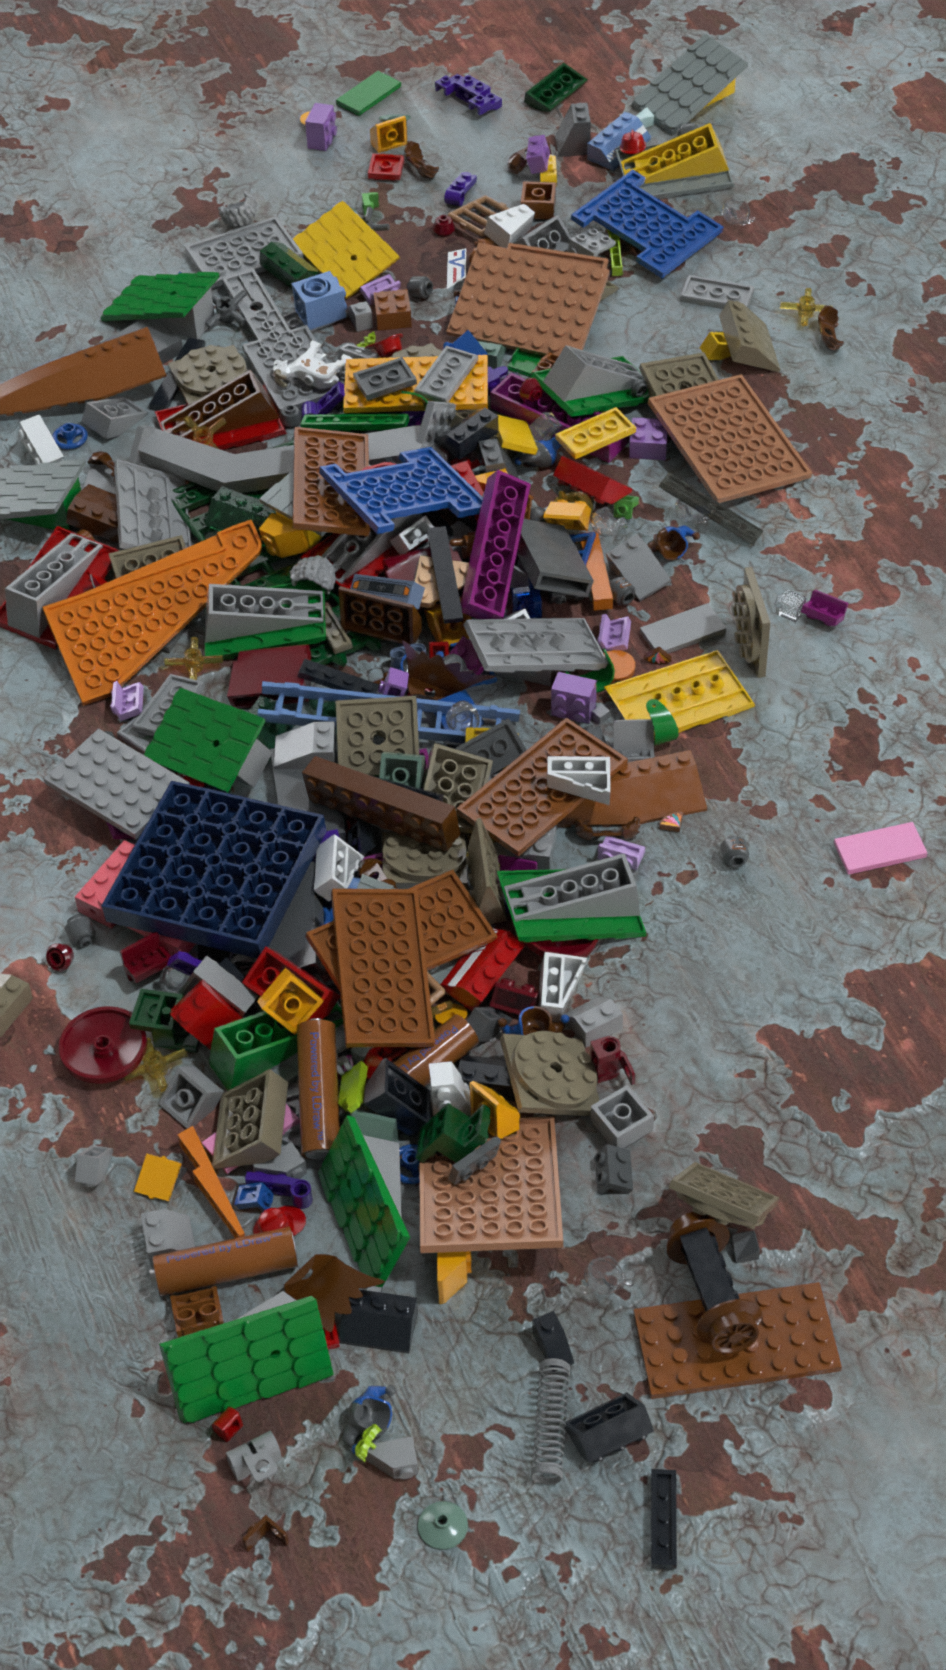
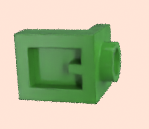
M378 192L362 193L364 216L368 207H372L373 211L374 208L379 207Z
M626 495L615 502L613 516L631 519L633 508L639 504V497Z

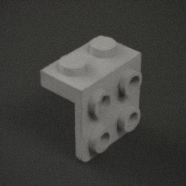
M591 228L570 238L568 252L598 257L599 253L614 247L616 242L597 229Z
M615 720L613 723V749L627 757L628 762L655 757L652 720Z

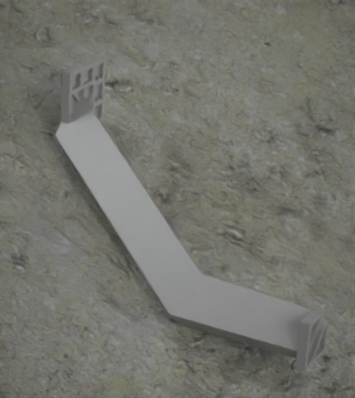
M428 401L421 425L366 433L368 434L369 464L372 466L383 463L388 457L396 464H401L402 462L399 460L400 452L435 446L434 439L451 428V421L456 415V404ZM137 426L128 461L144 463L225 495L269 489L276 483H279L293 471L294 445L232 454L151 426Z

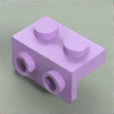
M390 274L361 286L360 292L371 306L374 304V292L399 290L401 283L399 280L395 282Z
M607 614L602 615L599 624L600 633L597 638L600 648H605L606 652L628 649L631 620L628 616L610 621Z
M118 681L113 682V690L111 691L112 704L110 706L113 714L117 715L121 721L136 717L142 712L144 687L140 682L124 688L121 687Z
M606 836L603 843L598 845V859L602 860L625 853L630 869L634 870L638 869L645 853L644 846Z

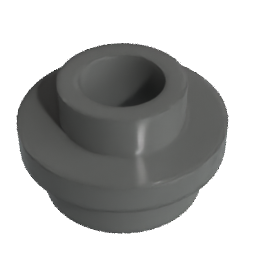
M639 379L632 383L630 391L633 395L640 397L646 393L648 387L643 379Z

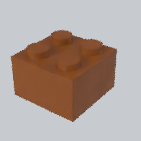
M523 181L521 205L525 204L535 212L533 219L548 220L554 217L556 182Z
M407 289L373 293L378 331L412 327Z

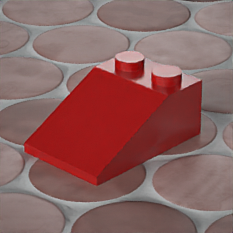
M204 979L171 1009L170 1014L186 1031L210 1050L214 1028L243 1019Z

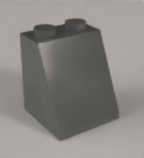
M587 103L570 105L555 134L558 157L587 155V143L591 140V121Z
M496 438L478 441L479 462L481 464L479 466V474L506 468L509 475L519 478L514 463Z

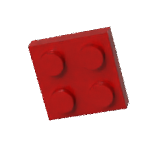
M372 153L368 179L400 180L405 161L404 155Z

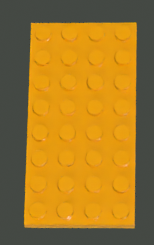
M478 355L477 363L449 402L456 404V410L488 409V355ZM438 356L403 357L416 377L417 384L368 401L354 381L353 373L397 358L346 359L344 413L425 411L422 401L417 396L404 394L401 391L414 393V389Z

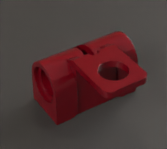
M606 1036L590 1042V1056L596 1068L598 1084L614 1079L619 1075L622 1068L630 1084H635V1072L625 1052L621 1050V1044L617 1038Z

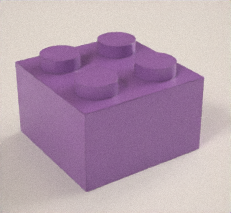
M315 103L305 121L308 149L326 151L328 146L331 145L333 137L337 134V126H335L336 113L334 112L333 105Z
M632 417V424L636 427V433L630 436L629 458L666 460L668 433L658 419Z
M558 672L551 688V715L589 724L592 718V711L596 708V680Z

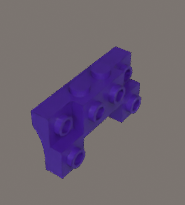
M459 74L452 77L445 75L435 81L436 91L443 88L445 96L455 91V96L467 102L470 110L475 107L478 109V115H482L492 109L498 110L502 107V98L491 93L490 86L470 75L465 77Z

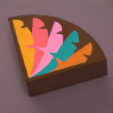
M660 646L644 654V660L652 664H667L672 659Z

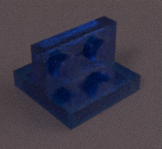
M528 577L527 587L512 588V614L526 609L530 619H542L539 589H534Z

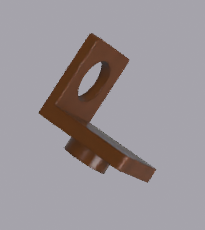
M265 1515L258 1523L254 1522L248 1528L246 1535L242 1538L244 1549L249 1552L270 1531L287 1546L289 1544L288 1534Z

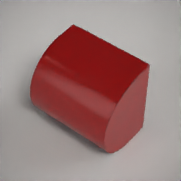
M449 641L429 642V659L434 657L438 651H442L444 657L449 655Z
M228 1407L211 1426L219 1437L228 1442L243 1427V1422L239 1412L232 1407Z

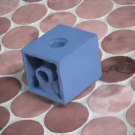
M330 271L292 283L295 311L304 325L308 326L309 330L346 318L345 289L339 285L337 277H334Z

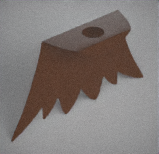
M402 640L408 663V689L412 696L437 701L474 684L496 677L492 675H471L473 670L460 671L461 664L459 662L445 665L440 655H435L428 659L424 651L418 654L408 643ZM426 688H431L435 691L433 698L424 694Z
M315 1254L284 1284V1289L295 1300L309 1296L314 1297L317 1301L323 1328L332 1332L335 1321L334 1312L339 1314H351L352 1312L348 1297L361 1298L363 1295L359 1290L360 1288L377 1286L385 1281L357 1271L336 1256ZM312 1269V1275L307 1279H302Z

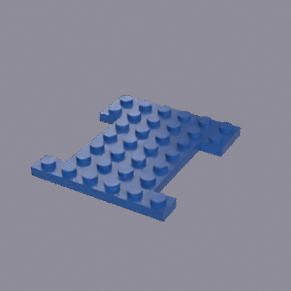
M631 170L572 213L570 220L583 228L593 220L641 250L642 253L636 257V262L660 278H663L722 233L724 227L698 210L688 218L641 189L639 186L645 183V177Z
M432 447L400 452L399 460L402 463L351 473H345L337 464L320 466L319 474L377 534L394 531L395 524L390 519L413 514L438 511L444 508H449L458 518L480 514L483 497Z

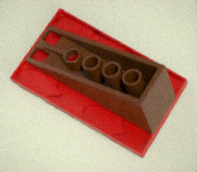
M251 369L189 406L184 404L155 411L162 431L220 450L240 447L256 441L262 442L287 434L265 385H261Z

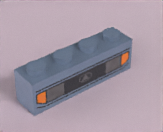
M354 574L350 589L412 604L419 610L425 587L414 581Z

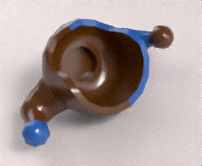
M686 525L678 528L668 526L662 528L657 533L655 539L647 545L652 553L659 552L667 560H676L687 551L688 542L685 537L691 536L694 540H699L700 534L699 532H694Z
M531 1006L522 1010L519 1015L518 1024L509 1026L505 1018H500L497 1023L501 1027L503 1034L528 1035L537 1031L561 1033L565 1023L569 1022V1016L563 1014L560 1017V1021L552 1023L551 1014L546 1009L539 1006Z

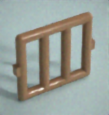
M484 195L448 213L447 216L459 224L460 228L468 229L476 235L483 237L485 236V228L481 230L460 218L459 215L463 214L486 227L487 220L470 211L474 208L487 216H491L496 213L481 204L487 203L501 212L510 208L506 207L505 203H499Z

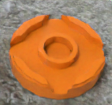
M622 650L607 651L615 669L614 679L611 683L631 678L635 673L634 658Z

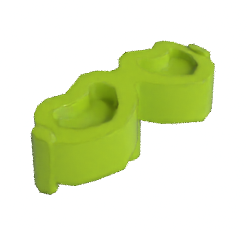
M375 332L369 333L368 337L365 336L364 341L356 346L366 347L376 342Z
M376 1424L368 1427L363 1432V1438L355 1447L356 1456L363 1462L366 1461L368 1449L370 1447L373 1450L376 1448V1445L371 1441L382 1431Z

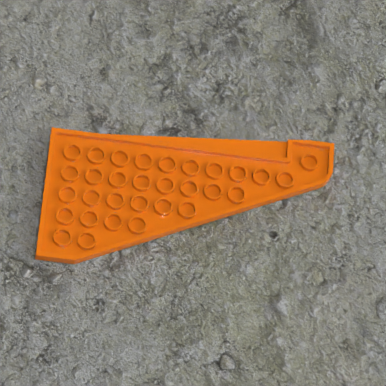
M252 519L217 532V535L87 592L42 607L83 706L112 696L113 682L118 681L122 687L206 607L209 584L229 585L259 556L262 548L261 539Z

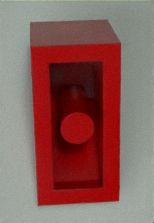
M374 1047L369 1050L363 1061L368 1066L366 1078L368 1080L371 1078L382 1059L387 1058L394 1063L408 1049L406 1047Z

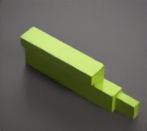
M362 1060L354 1065L350 1071L347 1070L342 1075L338 1104L346 1112H354L364 1101L368 1066Z

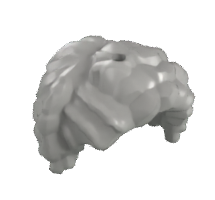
M246 191L244 192L245 201L228 204L227 208L224 206L218 208L223 222L234 229L249 225L256 216V198Z
M319 555L303 558L290 571L292 586H296L299 580L306 579L321 585L324 588V593L327 595L334 588L336 581L334 568L328 559L322 558Z

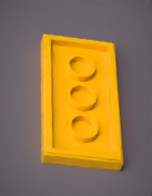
M615 407L556 433L555 439L574 459H578L636 433V427Z
M498 415L499 432L497 437L501 447L536 455L538 448L527 421Z

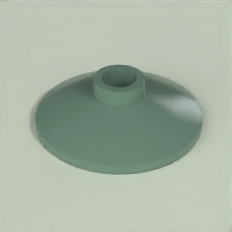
M403 114L380 116L379 120L385 122L405 116L406 121L411 119V116Z
M447 1501L435 1502L423 1510L418 1520V1531L421 1539L431 1548L438 1550L456 1547L463 1541L468 1530V1521L464 1511L456 1504ZM440 1519H446L447 1523L441 1525L438 1523V1521Z

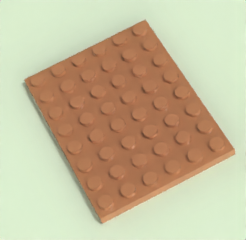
M479 242L448 325L447 335L460 337L469 330L477 341L494 343L514 350L519 348L520 351L545 356L549 352L559 356L565 345L583 350L610 274L609 270Z
M742 374L648 399V405L716 504L806 480L812 476L811 470Z
M554 1117L520 1118L519 1130L501 1139L496 1157L490 1160L483 1169L474 1171L466 1181L461 1180L455 1185L448 1179L452 1165L455 1162L437 1151L434 1157H429L424 1163L420 1162V1253L563 1248ZM487 1133L489 1136L486 1142L493 1138L490 1133Z

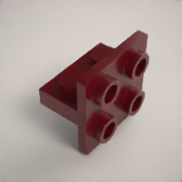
M157 932L120 950L127 979L129 981L134 980L135 983L168 967V960L171 957L162 946Z
M503 977V979L495 982L490 1006L520 1015L525 1008L536 1005L539 991H536V986L526 983L522 986L515 985V980Z

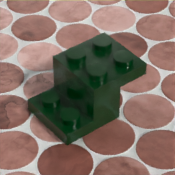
M140 989L129 1022L130 1029L151 1032L154 1047L197 1053L200 1044L198 1039L186 1031L170 1015L171 1009L183 998V994Z
M447 1103L420 1129L416 1159L424 1163L429 1157H434L438 1151L457 1163L473 1152L479 1145L482 1146L486 1143L489 1136L487 1133L491 1121L489 1119L491 1109L483 1104L469 1117Z

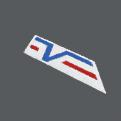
M466 248L448 252L447 289L466 277Z

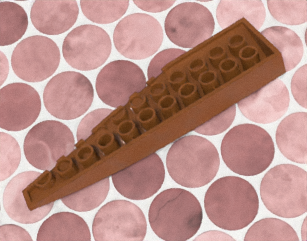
M148 327L46 363L0 384V415L12 416L14 412L22 411V413L41 411L51 409L55 405L64 407L72 402L81 404L89 399L98 401L166 377V372Z
M691 750L628 762L627 765L610 778V805L585 799L556 824L557 828L576 825L575 819L581 818L582 822H585L587 826L602 825V827H611V824H621V827L632 821L634 817L640 818L639 824L662 820L666 815L674 812H683L684 816L707 811L697 765Z

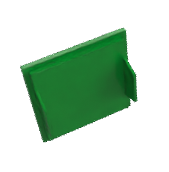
M517 348L507 368L510 371L530 377L532 371L544 356L523 352Z

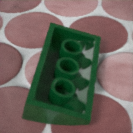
M563 62L525 93L523 102L535 109L550 112L583 86L588 79Z

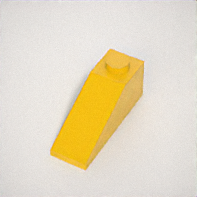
M709 332L699 347L705 353L708 360H722L731 356L724 332Z

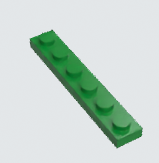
M304 415L300 426L331 431H384L407 427L409 415Z

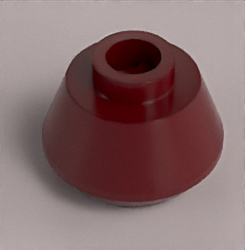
M443 214L436 218L433 231L439 236H449L455 231V224L451 217Z
M528 378L521 384L519 388L520 398L531 402L540 399L542 387L536 378Z
M54 943L46 951L47 963L55 971L62 972L67 970L74 959L73 950L66 944Z

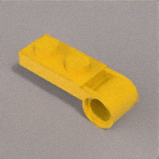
M550 154L547 171L540 172V182H556L557 188L556 155L552 156Z

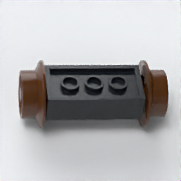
M690 1212L679 1217L670 1227L671 1237L667 1242L666 1252L672 1261L688 1265L705 1309V1313L697 1323V1334L702 1341L712 1344L714 1350L719 1353L732 1354L740 1352L757 1340L759 1335L757 1326L761 1321L762 1311L757 1303L751 1300L740 1299L737 1291H734L731 1275L727 1272L725 1260L722 1253H720L728 1244L730 1232L726 1225L718 1223L714 1220L713 1216L708 1214L700 1215Z

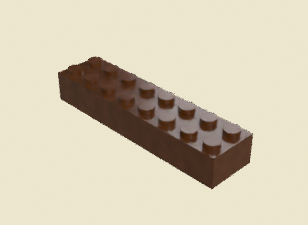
M317 756L311 760L302 772L308 798L315 804L324 805L331 810L343 812L348 816L362 819L364 822H370L383 829H389L397 832L399 835H405L418 842H424L432 845L434 848H440L445 851L451 848L460 835L457 814L453 805Z

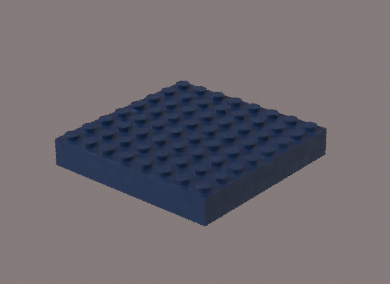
M171 780L101 905L106 922L151 933L157 932L159 935L258 959L265 946L269 947L327 832L324 815Z

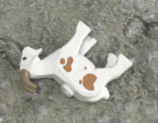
M312 340L309 349L290 365H287L288 360L274 361V379L276 384L283 388L287 387L283 380L290 377L299 378L307 385H312L319 389L330 388L332 384L339 381L338 377L342 375L346 367V359H352V357L343 354L341 360L326 364L323 361L326 359L327 354H317L321 344Z

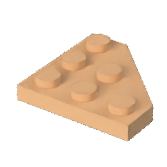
M420 555L415 582L425 587L420 607L431 608L439 601L432 558ZM452 560L459 590L465 585L469 563Z

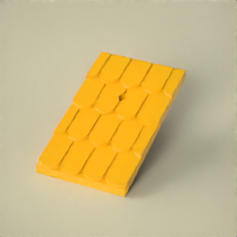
M344 201L337 203L330 211L324 213L316 222L310 224L307 229L293 238L302 251L303 256L321 274L330 271L334 277H337L339 285L345 289L346 296L344 298L346 300L357 293L361 286L371 282L400 259V256Z
M718 650L605 686L606 691L625 720L651 719L646 709V703L651 699H656L669 710L676 721L679 733L697 725H704L725 716L730 717L755 707L754 702Z

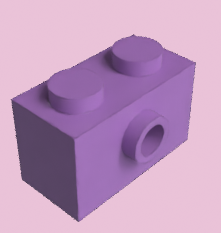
M545 135L529 137L526 159L531 174L546 172L550 150Z
M390 667L385 680L380 681L378 687L379 694L404 696L409 673Z

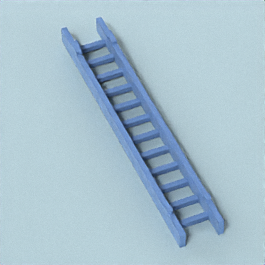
M262 681V694L279 695V698L276 700L275 711L258 709V716L264 718L265 722L305 726L313 722H335V730H337L336 717L322 716L324 700L336 702L338 700L400 696L301 686L298 683L289 682L283 684ZM284 696L298 697L297 712L282 709ZM304 698L318 700L316 715L302 714ZM417 698L419 739L465 743L466 732L460 731L462 716L477 717L476 728H481L482 718L496 719V725L501 723V720L508 718L510 721L519 722L520 710L499 708L496 705L481 706ZM422 711L437 713L435 728L421 727ZM442 714L457 715L455 731L440 729Z

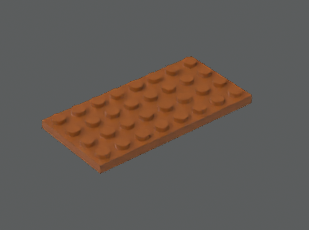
M295 427L292 529L369 536L370 526L319 474L320 466L337 464L345 473L362 471L363 468L369 466L368 434Z
M565 718L457 807V814L474 826L476 819L481 818L489 836L519 857L586 799L547 787L548 756L610 757V778L627 765L628 758L568 718Z
M454 870L408 888L418 889L427 971L496 940V933ZM334 921L306 932L305 937L340 991Z
M332 889L331 899L345 1046L434 1047L435 1035L418 889Z
M820 1282L738 1294L740 1299L751 1300L757 1303L762 1311V1318L757 1326L759 1330L757 1340L748 1348L732 1354L719 1353L714 1350L712 1344L706 1343L699 1338L696 1327L699 1319L705 1313L701 1299L634 1309L633 1314L651 1399L840 1372L842 1365Z

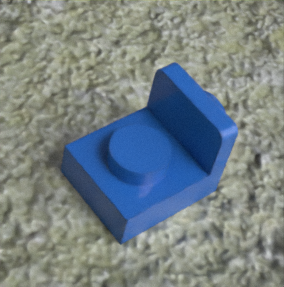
M263 1182L239 1185L234 1205L238 1209L258 1207L263 1212L271 1207L273 1192Z

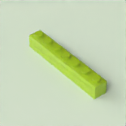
M608 230V236L616 242L615 246L609 249L612 276H622L623 266L619 236Z

